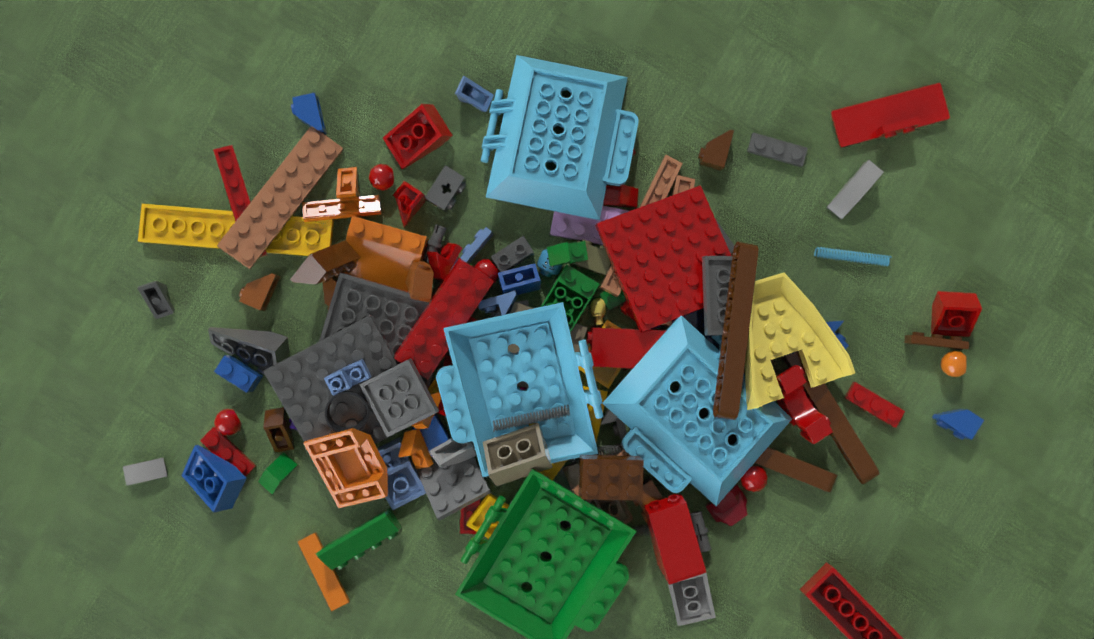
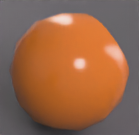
M959 351L946 353L940 363L943 372L951 377L964 375L967 368V356Z

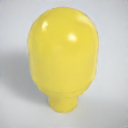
M595 298L590 304L592 317L595 316L596 325L604 324L603 316L606 315V304L603 299Z

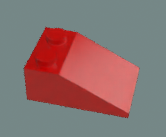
M421 104L387 133L383 140L401 169H405L442 146L453 135L433 104Z

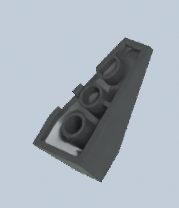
M210 327L208 329L211 344L230 355H238L242 358L243 363L255 365L258 367L257 371L264 374L263 371L287 359L290 352L288 337L277 333Z

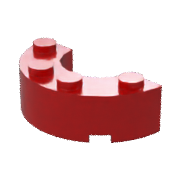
M794 365L776 377L784 397L777 400V403L792 418L790 421L791 425H797L802 430L799 432L800 435L810 443L816 444L833 433L830 427L831 422L828 417L819 413L814 408L811 399L806 396L803 386L807 382L804 378L805 373L800 366Z

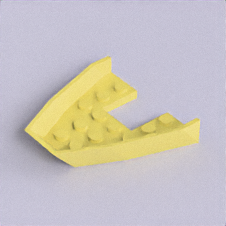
M785 272L755 281L745 358L747 410L759 408L762 405L784 398L771 363L772 359L798 351L811 388L855 374L850 356L814 304Z

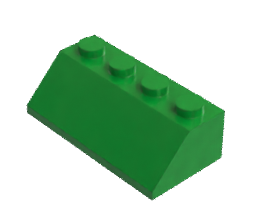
M390 507L327 544L315 554L329 569L333 570L337 567L340 570L349 564L348 560L353 557L357 560L366 554L364 551L371 547L374 550L382 545L381 541L385 538L391 540L399 535L398 531L402 527Z

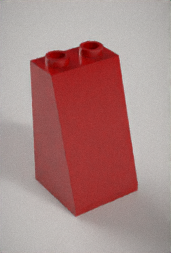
M591 328L590 332H587V343H590L589 352L592 354L594 363L592 367L633 369L666 331L647 330L640 333L639 329Z
M673 494L668 496V498L654 500L649 504L643 505L657 564L668 584L671 585L706 573L687 502L682 495Z

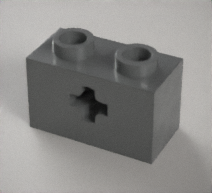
M445 165L425 196V199L444 212H447L448 209L451 210L457 201L455 198L458 193L462 194L466 188L465 177ZM450 186L451 192L445 193L443 189Z
M524 236L491 256L499 271L503 272L511 270L534 255V251Z

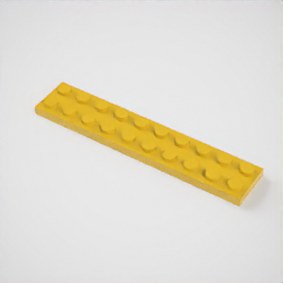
M142 204L138 242L220 249L217 247L218 243L236 221L232 211ZM292 216L268 246L266 252L309 256L311 253L332 245L334 220L304 222L303 217Z

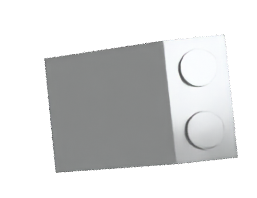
M706 573L671 585L668 584L678 626L716 618Z

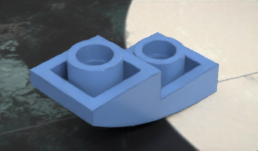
M361 359L326 376L324 380L334 396L350 389L353 385L370 379L371 374L364 360Z

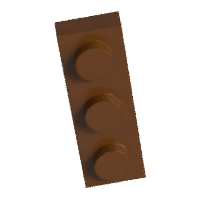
M912 332V335H905L904 343L959 350L969 349V342L962 341V337L950 336V339H943V335L931 334V337H925L922 332Z

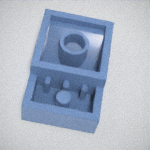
M400 437L377 448L387 466L388 496L385 498L392 510L426 494L411 456L398 457L402 443Z

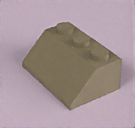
M539 423L483 442L488 474L496 486L526 477L532 468L538 472L553 468L549 450Z

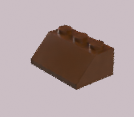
M346 240L311 253L290 280L295 283L318 284L323 281L326 283L334 276L339 277V273L346 271L349 273L354 270L360 256Z

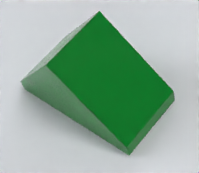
M283 452L264 470L258 483L271 494H274L298 464Z

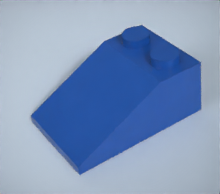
M199 445L194 446L182 473V477L213 513L232 509L246 481V477L236 466Z

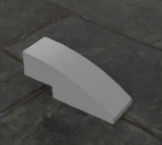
M870 160L864 162L826 208L840 219H843L878 180L883 171Z
M452 438L429 451L440 467L457 464L477 455L473 441L457 443Z

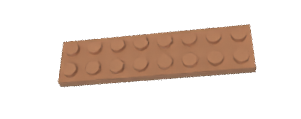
M311 126L218 243L217 247L251 270L343 151V148Z

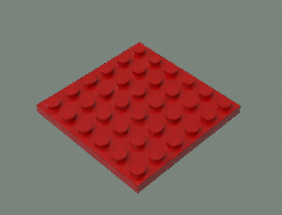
M701 185L601 221L595 225L640 333L675 320L680 316L703 309L702 257L731 256Z

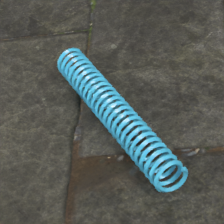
M817 247L814 252V256H816L817 252L818 258L826 257L833 260L841 259L842 261H856L857 263H871L872 265L880 264L881 266H889L890 258H892L888 255L882 256L873 253L849 252V250L825 249V247Z

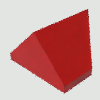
M406 181L393 194L404 228L427 201L421 191Z

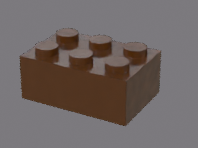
M580 455L578 492L580 498L583 500L642 501L644 460L640 456Z

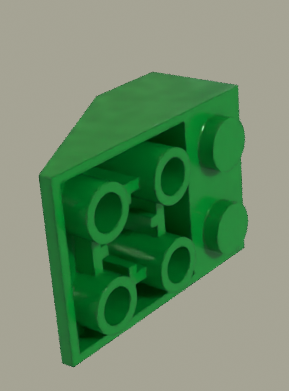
M566 264L541 307L563 302L571 333L598 288L599 283Z

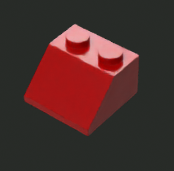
M938 291L932 304L931 334L970 337L982 311L977 294Z

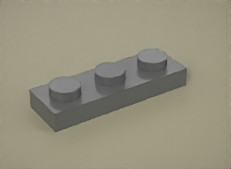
M752 133L747 152L802 167L808 148Z

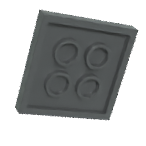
M411 358L359 384L387 437L439 412Z
M475 456L445 467H440L433 460L434 464L430 467L416 469L436 518L439 521L491 493L485 478L482 477Z

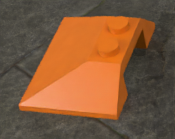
M351 428L307 440L303 443L338 508L388 496L387 466L371 435Z

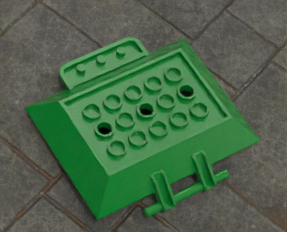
M532 468L507 509L501 508L506 501L503 496H499L494 505L488 509L484 516L485 520L476 535L468 542L465 547L466 551L460 561L467 564L473 554H480L455 595L528 639H566L575 625L584 631L592 632L597 629L629 580V569L617 560L631 541L636 530L588 501L581 499L578 495ZM564 520L569 521L571 527L563 528L561 522ZM499 521L488 540L483 539L490 525ZM549 552L552 557L544 559L541 553ZM528 582L532 585V588L525 589L522 583Z

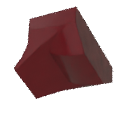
M737 484L734 485L717 506L711 501L704 505L716 522H722L729 526H733L748 515L746 507L748 500Z

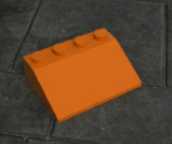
M352 216L346 241L360 256V259L356 262L357 266L354 270L344 273L409 292L405 281L412 261H423L429 239L427 236Z

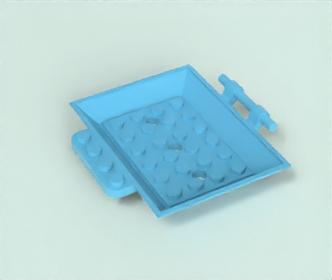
M516 55L507 99H502L503 90H496L494 101L491 102L489 111L491 115L487 134L483 138L481 147L483 149L481 162L488 163L490 151L496 149L486 198L600 220L607 184L614 186L624 185L629 175L639 120L635 113L621 110L628 77ZM567 90L571 93V96L564 98L560 93ZM504 113L500 134L494 135L498 116ZM556 126H561L564 129V132L561 134H556L553 131V128ZM548 162H553L557 167L555 170L550 171L545 165Z
M563 302L443 328L453 365L439 369L436 381L452 439L457 443L473 441L482 477L489 476L483 442L529 426L528 424H523V426L501 429V431L498 429V431L495 430L493 432V420L496 425V419L499 424V419H501L502 423V418L505 422V418L508 421V417H510L512 423V416L515 422L514 416H516L518 421V415L522 414L524 419V414H526L527 418V413L530 417V412L533 416V412L536 415V411L539 414V411L542 413V410L545 412L549 408L550 410L553 408L555 412V407L558 411V406L561 410V406L564 409V405H566V408L569 405L570 415L551 418L547 421H538L549 450L551 462L555 463L580 458V455L598 454L587 404L593 406L596 419L603 417L601 407L603 402L600 391L597 390L594 377L592 354L588 350L586 340L578 341L580 352L574 351ZM516 344L519 347V351L511 353L508 350V346ZM578 366L585 370L589 390H583ZM524 381L529 387L526 390H521L517 384Z
M680 316L602 404L631 429L622 440L623 449L630 456H640L644 460L643 467L671 492L679 493L690 482L717 506L792 418L774 401L762 405V407L747 410L745 374H743L740 407L736 420L714 417L713 406L722 336H711L719 344L720 349L718 350L683 316ZM674 381H677L680 385L677 392L670 390V385ZM702 408H707L708 416L701 419L699 411ZM731 434H735L737 437L736 442L729 445L728 437Z

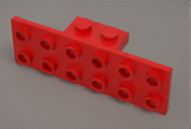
M936 83L833 110L831 117L839 145L842 148L884 136L885 139L891 138L899 132L904 134L915 131V128L950 119V114L941 83Z

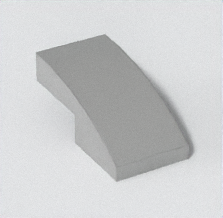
M164 458L123 467L126 485L167 477Z

